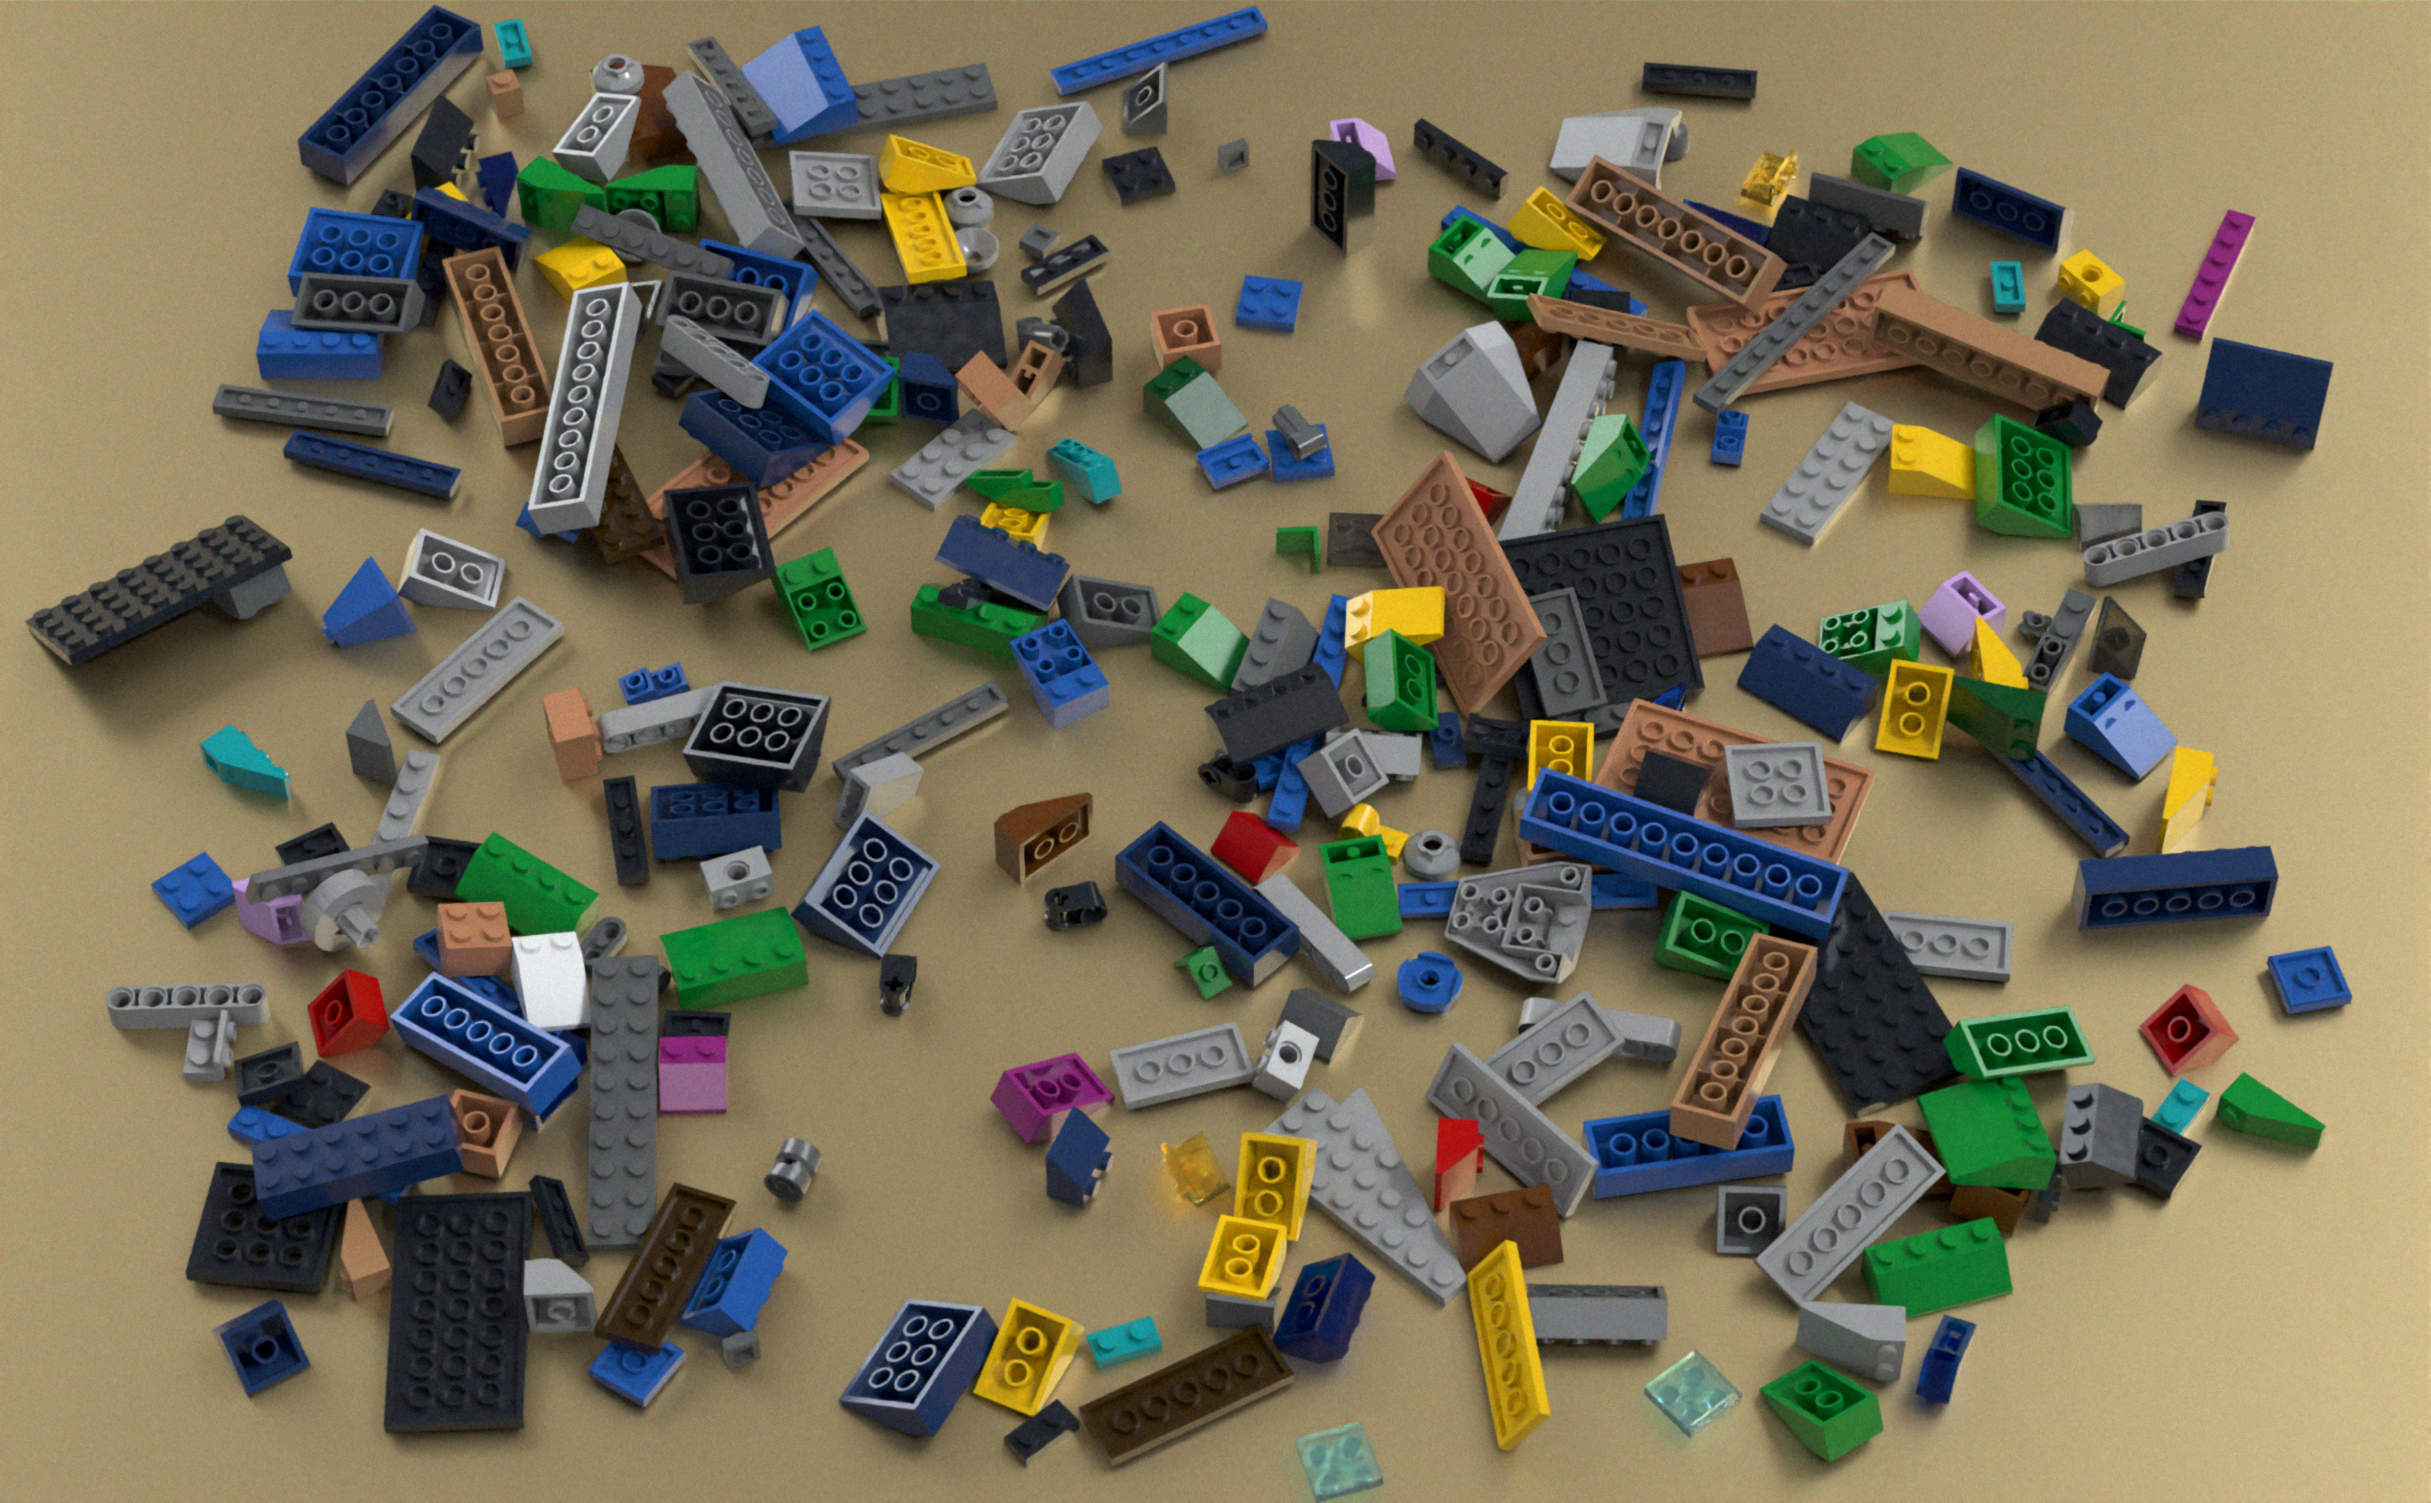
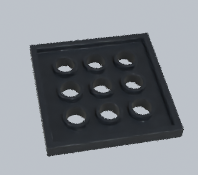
M217 1161L186 1268L187 1280L321 1293L345 1202L271 1221L276 1223L277 1226L271 1231H262L260 1227L269 1221L257 1200L253 1165ZM247 1191L252 1193L248 1199H235V1196L240 1192ZM234 1219L244 1221L237 1228L227 1227V1224ZM305 1225L310 1227L309 1231L304 1234L293 1233V1230L298 1226ZM225 1247L236 1248V1251L229 1256L219 1254ZM259 1250L269 1252L268 1256L263 1259H254L252 1257ZM293 1253L303 1255L297 1262H287L285 1260Z

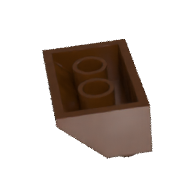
M1536 320L1519 323L1506 332L1516 345L1528 383L1561 358L1562 333L1560 331H1557L1555 334L1545 332L1539 327Z
M1549 1184L1450 1202L1449 1227L1459 1262L1465 1275L1505 1240L1517 1243L1522 1269L1564 1262L1558 1215Z

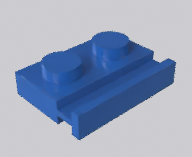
M1250 433L1196 452V462L1200 463L1202 471L1215 490L1269 470V460L1258 444L1252 440Z

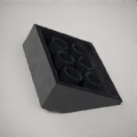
M993 281L878 287L874 315L886 357H899L901 367L907 351L937 356L948 371H960L982 350L998 368H1007L1008 362L1000 305Z
M754 482L663 490L662 518L683 605L715 602L776 575L777 570Z
M720 680L682 754L694 777L804 793L817 769L832 700L830 696Z

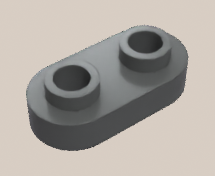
M607 917L600 920L580 943L585 972L592 973V958L615 957L625 945L628 933L623 920L617 917Z

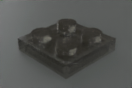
M1330 512L1327 566L1388 568L1371 533V530L1385 515Z

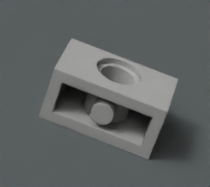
M761 845L700 863L702 884L713 911L731 908L740 903L762 899L768 895L775 894L773 873Z
M1287 1020L1277 1029L1271 1028L1263 1042V1045L1267 1047L1265 1053L1259 1056L1254 1065L1253 1071L1257 1072L1252 1085L1287 1104L1302 1086L1319 1038Z

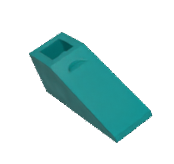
M1073 438L1060 440L1056 443L1055 447L1047 450L1048 455L1084 498L1098 504L1122 493L1114 461L1111 458Z
M229 724L200 743L204 764L223 782L287 800L292 797L289 787L291 779L288 773L282 767L277 768L263 749L258 750L245 732H239Z

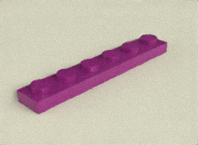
M2228 209L2175 322L2173 332L2199 340L2203 339L2254 228L2256 217Z

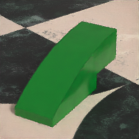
M977 469L965 478L966 485L977 492L1015 508L1053 513L1064 504L1062 481L1034 480L1032 469Z

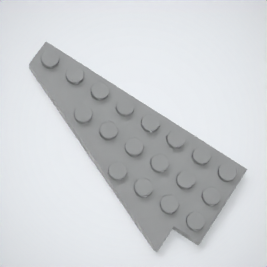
M1315 1086L1262 1132L1318 1139L1314 1176L1308 1201L1443 1307L1467 1287L1468 1279L1366 1091L1362 1087L1357 1089L1339 1105Z

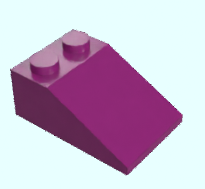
M1075 1052L1005 1070L990 1100L1029 1145L1057 1136L1073 1106L1079 1108L1087 1116H1090L1113 1102L1115 1096Z

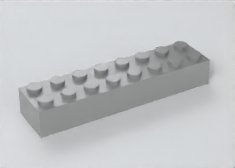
M685 69L662 91L667 101L666 108L675 116L677 128L688 140L686 145L697 157L698 161L696 164L706 174L708 178L707 185L717 195L719 207L730 219L728 221L729 226L738 234L740 238L738 241L741 248L791 260L805 247V244L723 92Z

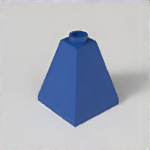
M372 556L366 559L324 614L322 619L326 625L321 628L330 643L337 641L340 647L418 631L400 598Z

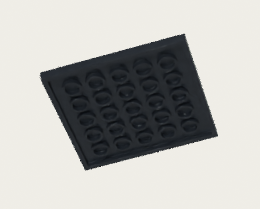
M1664 513L1498 541L1527 597L1574 587L1608 701L1607 705L1633 701L1634 698L1651 701L1704 691L1703 675ZM1527 659L1512 676L1521 720L1546 719L1530 663Z

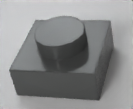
M1244 138L1218 147V168L1222 174L1249 166V145Z
M1035 223L1019 240V248L1041 259H1045L1060 243V234Z
M755 1329L747 1332H738L722 1340L724 1359L728 1369L761 1359L759 1339Z

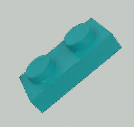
M522 19L494 23V30L505 69L533 64Z
M1991 262L1990 276L1995 312H2025L2026 300L2020 262Z
M2181 1078L2151 1120L2184 1136L2209 1102L2211 1093Z
M1152 1316L1086 1335L1087 1345L1097 1370L1162 1351V1341Z

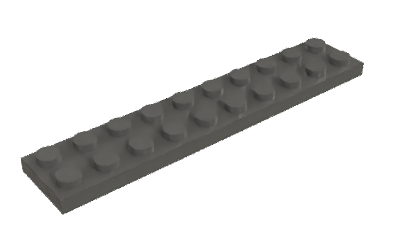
M981 63L850 86L857 101L858 124L779 146L776 145L770 131L762 135L751 136L738 118L737 120L754 152L996 110L998 109V103L986 64Z
M658 955L592 958L588 1252L637 1250L656 1216Z

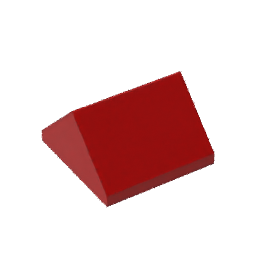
M1232 811L1210 849L1211 854L1254 886L1268 879L1301 851L1300 846L1277 829L1267 827V822L1257 814Z

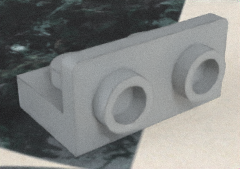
M221 1010L220 1020L191 1021L183 1070L185 1081H225L226 1068H231L233 1061L230 1043L235 1041L237 1036L236 1022H231L229 1010Z

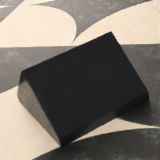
M1657 748L1648 749L1645 751L1633 797L1694 817L1715 771V766Z

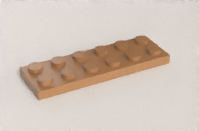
M1529 293L1526 302L1539 327L1548 333L1565 332L1576 339L1593 338L1604 345H1612V343L1621 344L1626 349L1632 351H1639V349L1649 350L1656 356H1677L1678 359L1688 363H1693L1694 360L1705 362L1708 350L1691 327Z

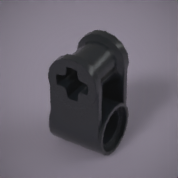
M1217 749L1215 757L1198 768V775L1207 786L1220 791L1235 802L1249 803L1257 797V770L1252 763L1235 769L1222 751Z
M1086 881L1062 888H1053L1044 897L1045 906L1047 907L1044 914V922L1047 927L1053 930H1064L1085 924H1095L1102 921L1108 914L1099 885L1093 881Z
M883 954L879 982L881 991L880 1005L882 1011L887 1015L899 1016L908 1010L912 988L916 980L917 956Z

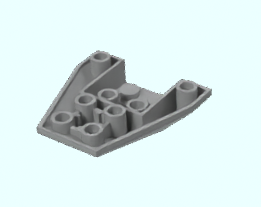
M1651 106L1564 118L1551 161L1550 171L1577 183L1596 154L1661 190L1659 173L1669 138L1676 137L1682 110Z
M1497 320L1463 330L1418 367L1403 395L1423 420L1495 464L1543 426L1516 345Z
M1558 861L1462 877L1458 884L1444 937L1527 980L1560 985L1576 968L1591 914L1592 868L1590 865Z

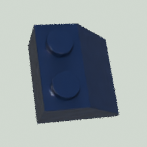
M907 351L898 375L901 418L951 426L960 418L958 382L937 356Z
M1074 1106L1046 1155L1047 1196L1085 1208L1090 1197H1096L1101 1184L1100 1178L1103 1172L1108 1173L1111 1169L1114 1154L1111 1153V1139L1086 1114Z
M275 1299L212 1329L226 1362L248 1396L310 1365L283 1303Z

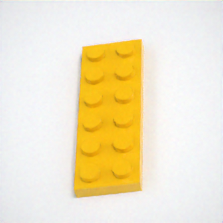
M937 190L915 194L902 192L901 194L894 192L880 193L882 212L909 283L925 284L931 280H955L958 277L967 276V265Z
M1505 1240L1472 1269L1466 1277L1468 1279L1467 1285L1498 1447L1511 1451L1547 1420L1551 1413L1517 1243Z

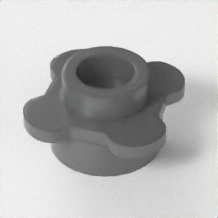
M2025 611L2022 615L2023 622L2018 625V631L2027 640L2040 641L2043 633L2047 632V628L2051 625L2052 618L2048 615L2043 616L2039 613H2034L2033 611Z

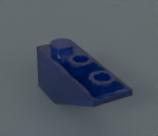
M509 151L478 159L480 171L475 172L479 189H485L483 191V198L486 207H492L490 212H494L501 218L512 222L519 201L516 178L519 169L512 152Z

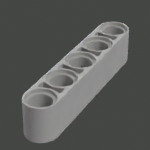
M678 315L667 317L660 347L738 403L750 408H760L763 406L770 377L765 372L691 320Z
M2210 512L2092 546L2083 554L2086 581L2092 586H2105L2222 552L2230 546L2229 519L2222 512Z
M718 684L602 714L597 719L596 725L605 751L612 754L621 753L691 735Z
M1278 872L1251 889L1299 926V949L1343 993L1349 994L1375 977V970L1370 960L1285 875Z
M259 983L119 986L111 989L105 998L111 1023L118 1029L190 1028L192 1020H220L221 1010H229L231 1022H236L237 1026H256L265 1023L271 1015L266 989Z
M1539 997L1526 999L1522 1007L1518 1033L1521 1035L1567 1002ZM1601 1008L1625 1040V1045L1612 1054L1659 1062H1670L1676 1059L1682 1033V1027L1677 1021L1669 1018Z

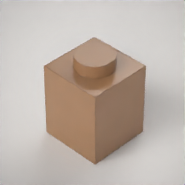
M512 69L485 77L488 101L498 120L525 112L522 88Z

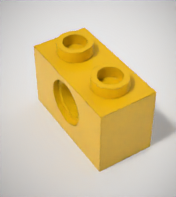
M2085 248L2060 263L2057 285L2078 301L2083 308L2100 316L2122 302L2126 281Z

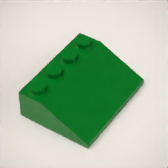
M1995 413L1975 433L1977 524L2005 535L2071 539L2074 536L2071 446Z
M785 906L660 935L661 945L668 968L671 971V979L679 1006L683 1011H697L809 984L807 960L799 935Z
M2020 1076L1987 1080L1976 1078L1918 1096L1917 1104L1951 1184L2036 1190L2047 1189L2057 1156Z

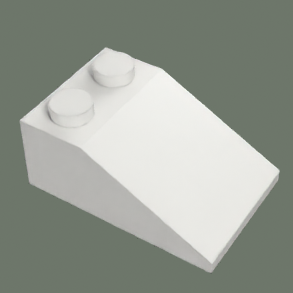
M575 931L511 937L512 953L509 971L524 1020L545 1032L591 1027V1003L583 956Z

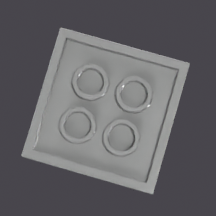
M789 150L788 166L794 215L861 219L881 218L882 207L875 155Z
M1820 741L1724 745L1723 754L1734 828L1831 824L1832 812Z

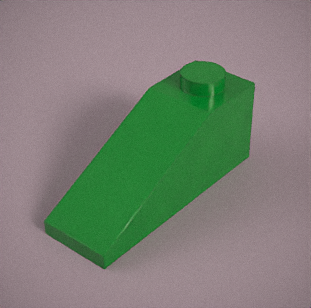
M2245 1072L2220 1095L2216 1116L2221 1118L2225 1124L2236 1128L2244 1134L2318 1149L2321 1146L2326 1125Z

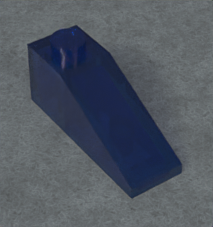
M1944 1314L1925 1355L1915 1392L1916 1395L1923 1396L1926 1400L1933 1403L1949 1404L1958 1383L1977 1324Z

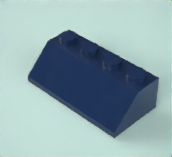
M1959 167L1957 170L1952 212L2055 253L2058 252L2070 235L2075 211L1963 167Z
M424 186L416 192L413 199L410 220L424 221L423 234L468 253L499 246L507 269L515 273L518 272L531 246L533 231L529 230L526 226L520 223H512L494 212L484 211L468 201L458 200L440 189H432L428 186Z
M959 514L952 523L935 557V561L1047 612L1055 601L1071 565L1065 563L1066 560L1058 554L1048 553L1047 555L1037 550L1038 547L1027 540H1020L1019 542L1010 538V534L1001 528L992 527L991 529L982 525V521L973 515L965 514L963 516Z
M1775 623L1758 640L1737 680L1739 687L1840 744L1875 707L1879 681Z

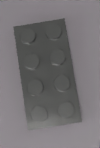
M1574 587L1527 597L1548 637L1528 658L1546 720L1605 707L1608 701Z

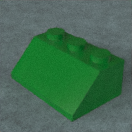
M1389 628L1365 644L1364 665L1368 718L1390 732L1430 731L1439 728L1434 655L1392 628Z

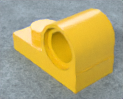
M1356 803L1352 806L1340 827L1338 841L1381 834L1389 863L1397 865L1403 854L1406 842L1409 840V834L1380 825L1379 814L1374 808L1364 803Z

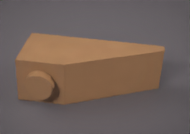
M1030 340L1010 380L1037 406L1054 385L1065 361L1056 351ZM1025 419L1014 429V431H1016L1019 428V426L1025 421Z
M360 1198L349 1200L340 1255L343 1269L338 1271L344 1289L351 1288L356 1300L392 1287L391 1267Z

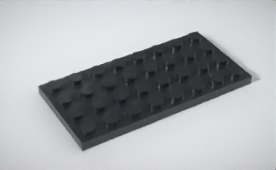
M235 515L227 518L224 524L214 529L209 528L199 532L194 539L174 544L169 551L161 555H152L134 568L119 571L116 577L106 582L94 583L87 591L64 598L61 604L37 611L25 623L30 633L73 667L292 559L293 556L286 544L244 515Z
M1853 871L1848 874L1846 885L1826 941L1758 919L1771 925L1768 936L1818 948L1816 977L1796 1020L1857 1118L1965 1074L1954 1068L1943 1043V1040L1953 1029L1952 1024Z
M531 1191L397 1196L384 1410L385 1433L524 1427L529 1325L524 1300L525 1261L531 1260L533 1195Z

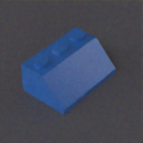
M760 1227L720 1240L679 1322L685 1326L724 1338H729L738 1332L752 1330L757 1323L756 1316L761 1306L770 1296L769 1290L774 1279L783 1270L782 1263L788 1251Z

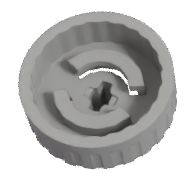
M358 869L341 871L323 881L310 894L300 914L301 928L324 951H339L353 944L358 949H367L376 943V939L381 934L376 923L379 921L384 910L385 895L364 871Z

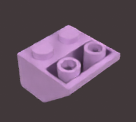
M1358 117L1329 121L1330 141L1358 143L1366 151H1370L1374 155L1377 163L1375 181L1396 178V170L1384 133Z
M1965 570L1942 583L1917 616L1921 621V628L1954 659H1957L1971 649L1975 618L1982 617L1995 634L1998 635L2003 631L2006 607Z
M250 878L232 882L243 928L276 945L310 940V937L303 931L300 925V914L304 906L302 893L276 898L270 902H259L250 905L244 896Z

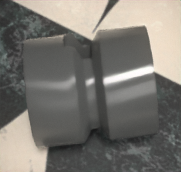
M797 1138L785 1140L776 1156V1161L773 1162L764 1178L765 1186L773 1195L788 1202L801 1201L811 1184V1179L814 1178L823 1161L821 1153L812 1144Z

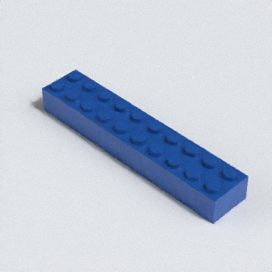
M1543 766L1540 769L1521 817L1518 838L1678 892L1681 890L1734 911L1823 941L1827 939L1850 870Z

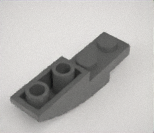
M2068 589L2048 631L2043 633L2022 677L2028 678L2029 689L2046 693L2047 696L2051 693L2078 650L2085 636V629L2097 607L2098 599Z

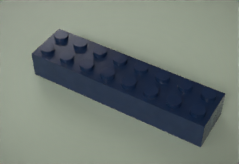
M434 5L297 140L302 165L349 185L484 50L480 24Z

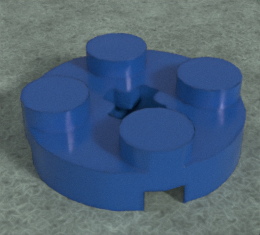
M1435 952L1420 953L1418 958L1410 962L1407 959L1403 962L1398 970L1397 990L1400 994V1001L1404 1006L1412 1007L1416 1010L1446 1013L1451 1009V1005L1460 997L1463 977L1460 969L1458 971L1454 966V961L1448 956ZM1428 978H1432L1435 985L1427 986L1422 982H1427Z

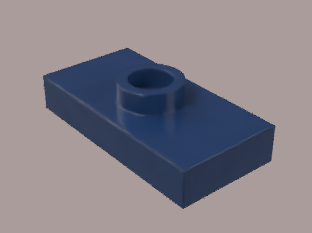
M1457 711L1438 713L1439 728L1428 731L1435 769L1467 766L1466 752L1462 751L1463 737Z

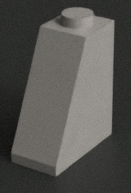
M904 752L850 769L833 821L846 830L863 809L879 820H882L916 795L924 769Z

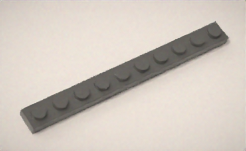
M1871 232L1693 394V403L1715 416L1719 415L1895 254L1896 245Z

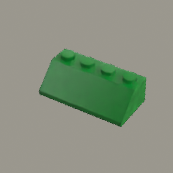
M937 583L922 584L910 606L912 631L1014 660L1016 658L1009 642L1045 627L1049 620L1048 614L994 599L967 611L937 602L940 590L948 586Z
M493 832L473 854L455 890L454 896L465 903L503 902L508 928L521 936L575 931L577 939H579L598 917L600 894Z
M2070 1005L1959 1020L1943 1040L1954 1068L1980 1080L2093 1065L2096 1061Z
M1992 1216L1864 1248L1861 1273L1875 1305L1905 1306L1906 1320L2009 1295L2013 1292L2005 1244Z

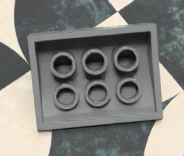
M1083 101L1020 110L978 175L974 187L982 191L1034 205L1057 202L1103 128L1089 102Z

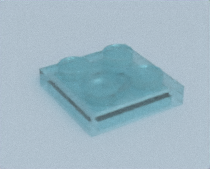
M1696 1349L1644 1386V1395L1690 1439L1742 1402V1393Z
M1362 1421L1295 1438V1447L1316 1503L1383 1485V1476Z

